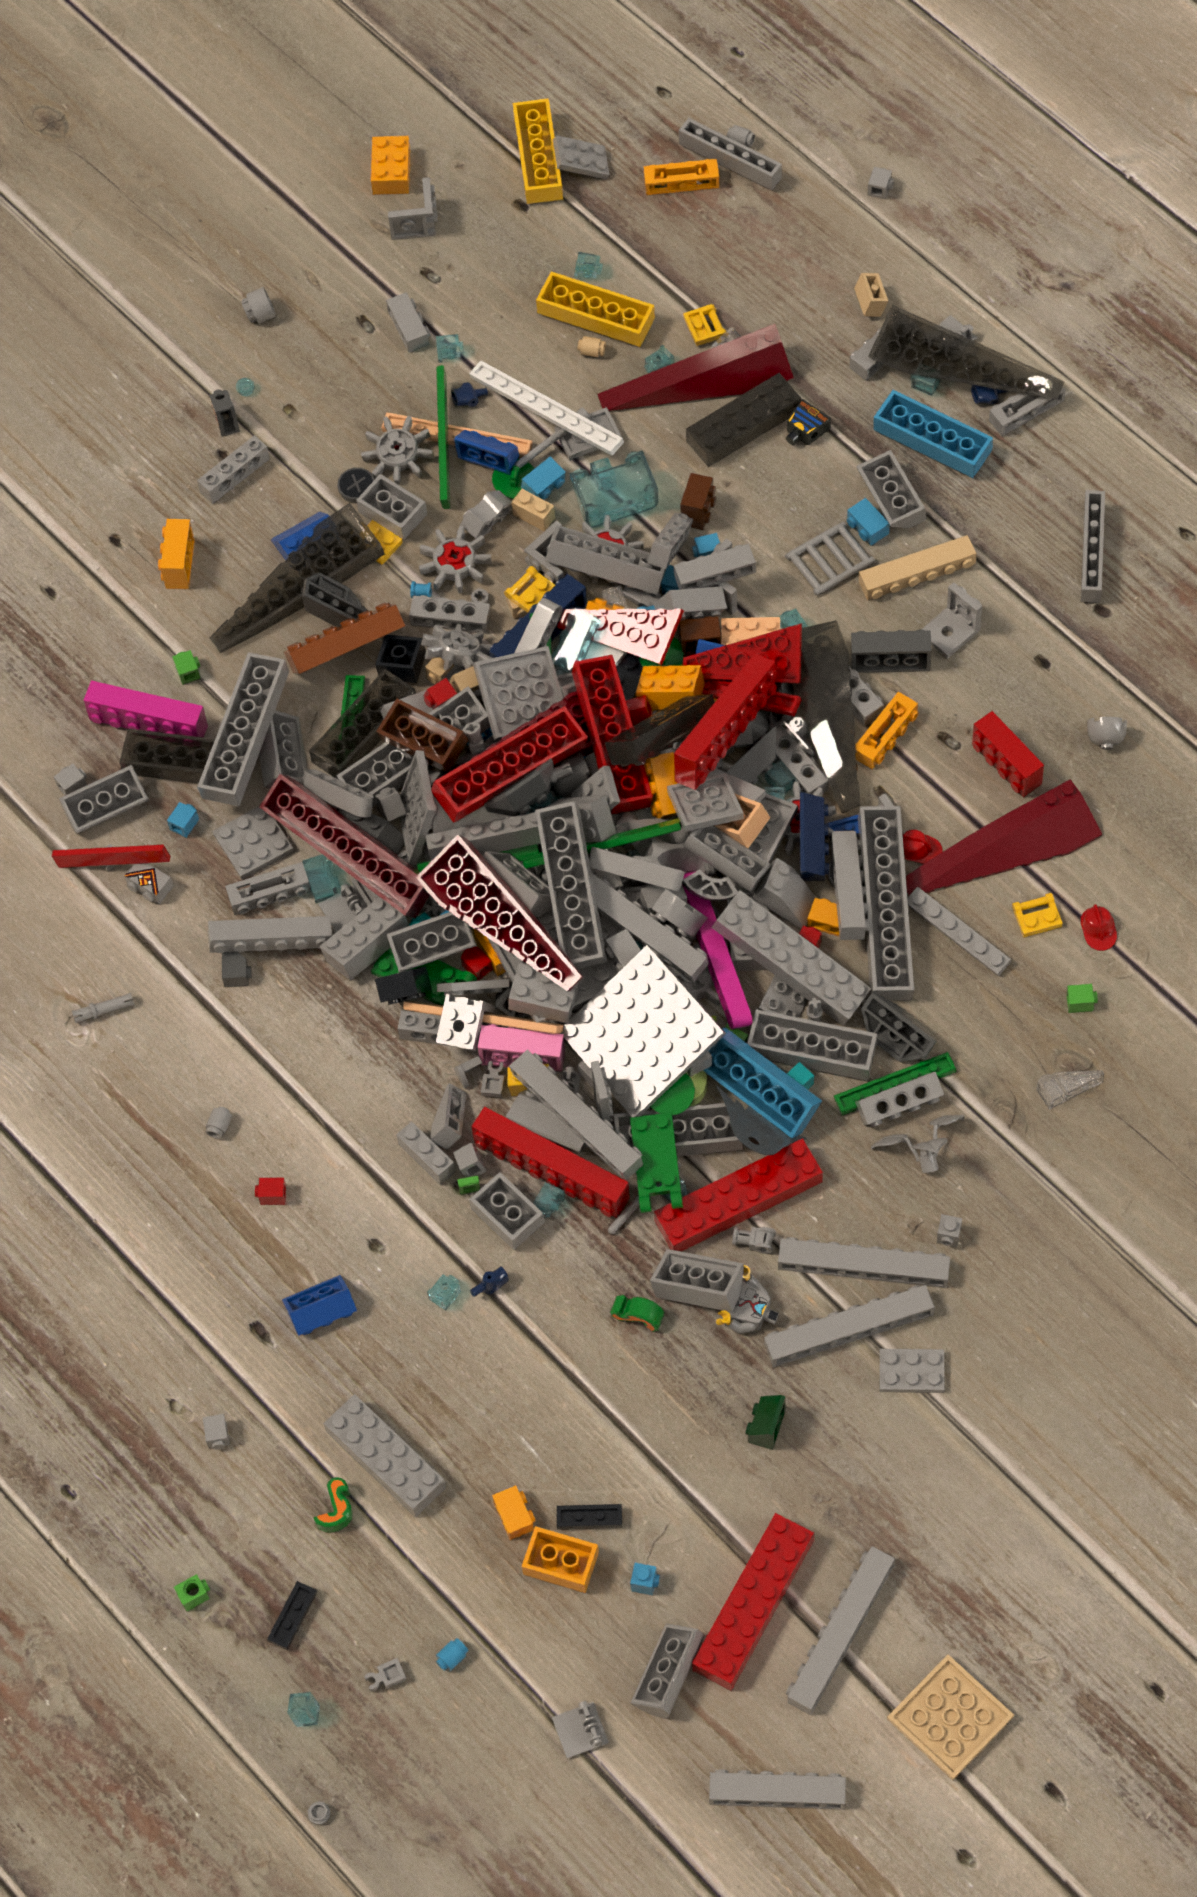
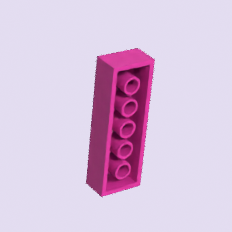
M92 680L84 698L89 719L97 724L105 723L115 728H127L132 732L140 731L150 736H161L171 741L179 740L188 745L196 744L200 746L208 727L204 708L201 705Z

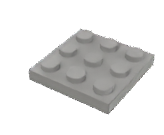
M725 773L707 777L706 781L700 784L696 790L681 784L667 786V793L685 832L744 819V813Z
M259 806L212 831L241 880L294 852L292 845L276 820L259 808Z

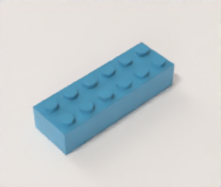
M895 390L891 391L874 416V431L971 478L975 477L992 452L993 437Z
M726 1027L722 1028L726 1034L708 1050L712 1056V1066L703 1071L789 1137L794 1138L802 1134L822 1100Z

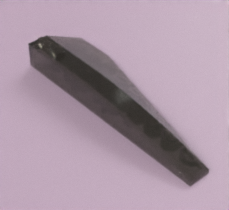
M894 305L891 306L868 355L869 358L902 373L1057 400L1065 384L1064 381Z
M351 503L317 524L314 528L313 536L311 538L306 536L301 541L302 544L296 549L297 551L293 550L288 555L289 557L286 561L280 563L259 585L260 588L247 598L248 600L241 608L238 607L234 611L235 614L212 634L210 640L220 653L246 641L304 608L302 594L305 579L320 572L339 583H343L385 555L380 542Z
M835 620L802 628L801 682L792 684L796 696H800L802 700L800 707L840 811L843 814L860 806L859 781L857 780L858 765L855 755L857 751L854 742V711L851 702V671L848 662L850 658L838 621Z

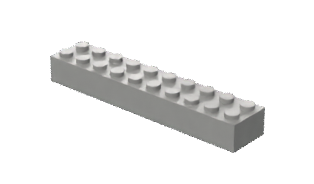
M900 806L860 807L858 830L861 844L860 855H862L861 871H864V883H862V886L866 890V897L863 899L864 903H867L865 919H869L866 943L869 985L872 988L870 995L874 992L888 1000H912L914 980Z

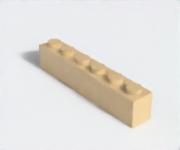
M968 535L862 570L859 572V584L867 601L878 599L885 594L896 593L903 588L913 587L927 580H934L938 576L952 574L962 568H969L976 564V551Z

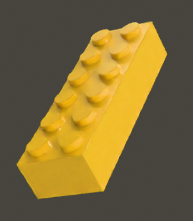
M549 98L513 103L527 204L562 200V182L560 169H557L553 139L555 136Z
M552 271L536 299L538 314L641 347L655 319L653 304Z

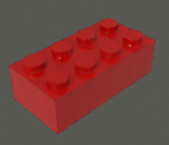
M993 711L974 723L973 748L983 754L986 762L998 770L1000 777L1004 780L1006 779L1016 793H1020L1024 798L1042 785L1044 764Z

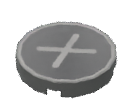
M354 467L340 475L337 484L338 491L344 500L357 503L356 500L375 479L368 470Z

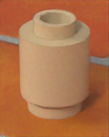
M583 336V339L578 341L577 350L580 351L581 355L592 357L604 356L606 341Z

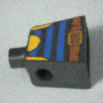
M802 399L787 421V431L789 433L786 436L787 442L795 445L800 440L804 444L810 445L831 429V417Z

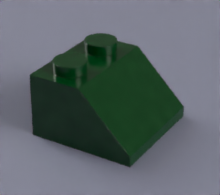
M761 1396L759 1403L755 1402L752 1410L754 1419L752 1423L748 1422L745 1432L748 1435V1443L771 1450L774 1449L786 1412V1396Z

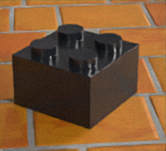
M385 635L375 664L379 679L417 683L426 654L425 646L421 645L422 638Z
M427 967L375 979L380 1003L388 1001V1005L426 996L425 992L432 991Z

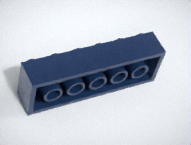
M569 574L559 579L555 587L551 591H547L543 598L562 606L561 616L564 609H586L587 606L586 587ZM534 604L524 617H521L511 630L505 632L503 638L498 643H494L489 651L490 657L496 658L514 654L530 621L529 614L534 613L538 604ZM561 616L551 634V643L563 632V630L557 628Z

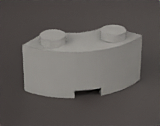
M499 490L487 492L479 504L464 513L460 525L464 526V529L475 538L481 535L485 536L492 531V526L497 521L502 522L512 509V501Z
M701 869L683 879L682 882L683 886L691 894L707 901L728 900L735 897L738 893L729 876L722 879L711 878L705 875Z
M668 889L664 890L652 907L657 912L655 914L657 918L664 923L668 920L678 927L676 931L684 937L689 934L694 938L708 918Z

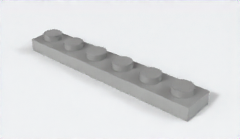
M919 887L907 898L908 907L998 977L1012 962L1008 956Z

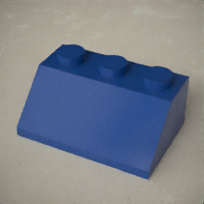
M464 430L455 436L454 439L458 458L511 475L512 467L519 458L518 447L513 443H504L494 437L483 436L476 431Z
M318 512L275 536L271 541L292 568L340 541L338 527L329 515Z
M341 1275L282 1299L298 1336L301 1334L307 1335L315 1328L328 1326L334 1320L347 1318L357 1311L350 1291Z

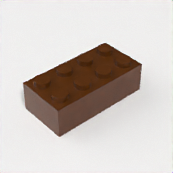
M399 699L395 700L376 731L382 741L414 756L416 750L424 751L428 764L446 773L450 772L468 742V738L462 730Z

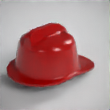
M908 830L902 834L905 860L925 864L942 853L941 843L931 836L924 835L919 830Z
M1097 904L1083 912L1081 926L1087 944L1092 949L1098 951L1110 949L1117 939V931L1111 913L1106 908L1097 906Z

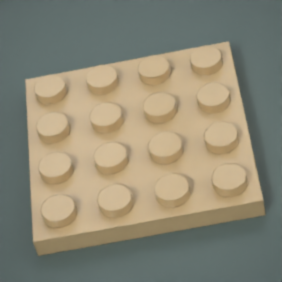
M947 1655L887 1716V1720L952 1780L1014 1718V1714L950 1655Z

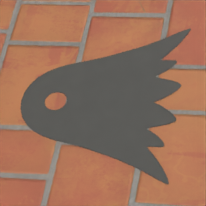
M717 1086L726 1105L731 1128L735 1136L751 1150L763 1155H774L791 1143L802 1138L803 1140L807 1139L800 1135L794 1138L789 1137L766 1118H760L757 1111L751 1106L744 1109L738 1100L734 1103ZM748 1137L755 1138L759 1142V1145H755L752 1142H750Z

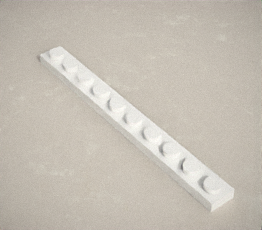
M480 361L469 373L471 379L611 456L624 443L622 437L483 361Z

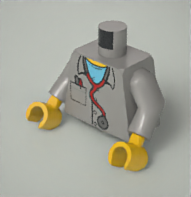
M744 1265L742 1279L744 1278V1282L742 1281L740 1297L733 1311L723 1310L718 1312V1315H721L723 1319L719 1318L716 1320L717 1325L725 1324L726 1327L738 1334L753 1332L754 1330L758 1331L761 1329L764 1321L775 1325L779 1317V1312L769 1309L771 1306L769 1293L750 1274V1268Z

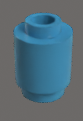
M456 1638L454 1641L451 1640L436 1654L438 1659L436 1663L442 1670L448 1669L452 1671L466 1657V1653L469 1650Z

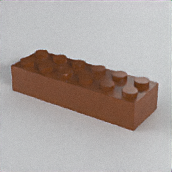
M382 603L376 606V610L373 612L372 610H367L358 614L359 618L355 620L354 618H349L340 622V627L331 626L324 629L323 634L320 636L313 634L305 638L306 642L302 644L301 642H296L287 646L288 650L284 651V654L292 672L295 674L303 673L405 627L396 604Z

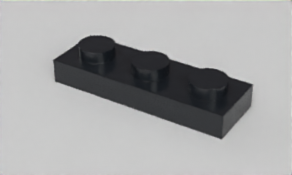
M622 1504L556 1506L557 1529L622 1528Z
M298 1581L296 1582L267 1638L268 1642L288 1650L317 1594L316 1589Z

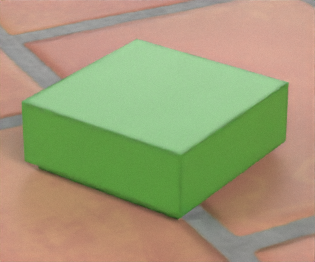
M478 1175L457 1179L461 1195L480 1190Z

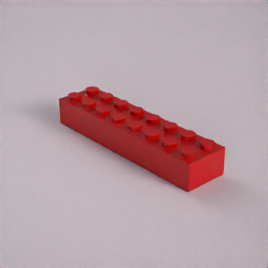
M755 653L674 752V779L676 783L696 790L700 784L706 781L707 775L715 770L717 763L721 758L725 757L730 746L736 743L738 736L745 732L747 725L755 719L757 712L764 708L769 697L775 694L777 685H775L777 675L775 661Z
M613 655L575 661L572 675L598 769L603 766H610L620 803L610 810L611 815L649 808L653 795Z
M564 706L435 780L431 789L432 794L453 823L484 806L487 801L500 794L550 758L555 765L584 748L588 736Z
M485 1106L471 1126L474 1143L479 1149L483 1151L488 1150L496 1158L511 1162L513 1167L528 1171L536 1179L541 1178L545 1180L552 1188L557 1189L558 1187L564 1190L571 1198L577 1197L581 1199L588 1207L593 1208L594 1206L600 1209L601 1213L607 1217L613 1216L618 1218L630 1200L629 1182Z
M802 1138L782 1148L774 1155L765 1156L682 1197L683 1208L672 1209V1204L669 1203L655 1210L654 1221L669 1248L682 1252L822 1183L823 1172Z
M777 1513L774 1514L692 1662V1671L732 1691L812 1546L814 1532Z

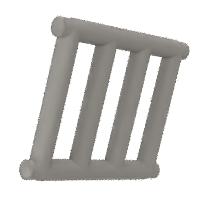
M844 521L785 554V558L787 560L791 559L814 588L813 592L816 596L875 563V559L865 553L846 529L847 525ZM839 532L862 562L852 566L830 537ZM824 542L846 571L836 575L814 546ZM808 551L830 580L820 585L798 555Z

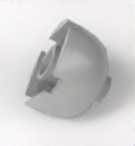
M1100 717V720L1094 722V718L1087 720L1088 736L1094 744L1100 745L1101 749H1113V745L1120 744L1126 736L1127 720L1122 722V718Z

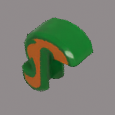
M618 1295L614 1300L610 1314L619 1321L643 1322L648 1329L655 1332L659 1330L665 1312L658 1304L647 1298L633 1297L630 1299L625 1295Z
M334 1477L327 1483L334 1512L313 1518L317 1528L324 1532H337L347 1527L352 1520L353 1511L349 1500L345 1497L350 1495V1491L346 1481L340 1477Z

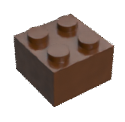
M694 473L690 474L680 503L681 513L693 519L691 528L704 530L705 524L710 522V509L714 508L716 503V496H714L716 486H713L712 477Z
M707 616L699 619L687 618L680 620V643L684 657L696 654L699 639L721 644L719 617Z

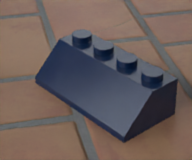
M800 792V877L803 881H825V875H829V863H825V855H829V843H825V836H828V824H824V816H828V804H824L823 797Z

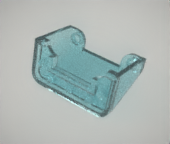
M643 450L629 453L625 459V464L589 475L587 470L577 469L570 473L571 483L583 520L592 528L602 526L605 515H609L611 522L649 511L658 505V487Z

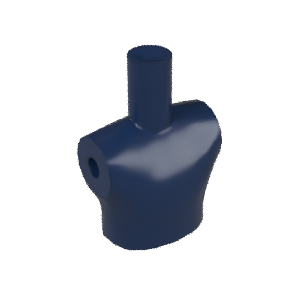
M990 378L971 387L972 397L976 404H996L999 401L998 394L1008 392L1007 385L995 387Z
M468 382L463 383L458 388L451 389V397L456 407H474L479 402L478 397L488 395L487 388L474 390Z
M501 1266L494 1271L485 1272L482 1282L470 1290L471 1295L475 1297L482 1292L485 1294L496 1292L509 1281L508 1274Z

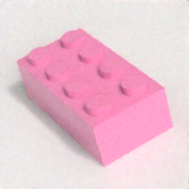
M494 1024L481 1025L478 1042V1053L482 1061L481 1065L488 1066L489 1061H492L493 1066L499 1067L500 1062H503L504 1068H508L528 1049L532 1054L536 1053L543 1060V1065L549 1064L554 1071L562 1072L565 1058L563 1034L521 1030L515 1027L503 1028Z

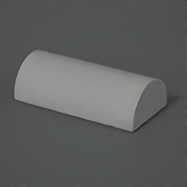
M132 765L59 798L75 834L81 833L149 801Z
M715 826L694 830L688 836L683 846L751 893L771 867L770 863Z
M451 912L387 934L399 973L477 946L473 928Z
M665 1624L631 1704L651 1715L660 1718L669 1717L704 1638V1634L699 1629Z

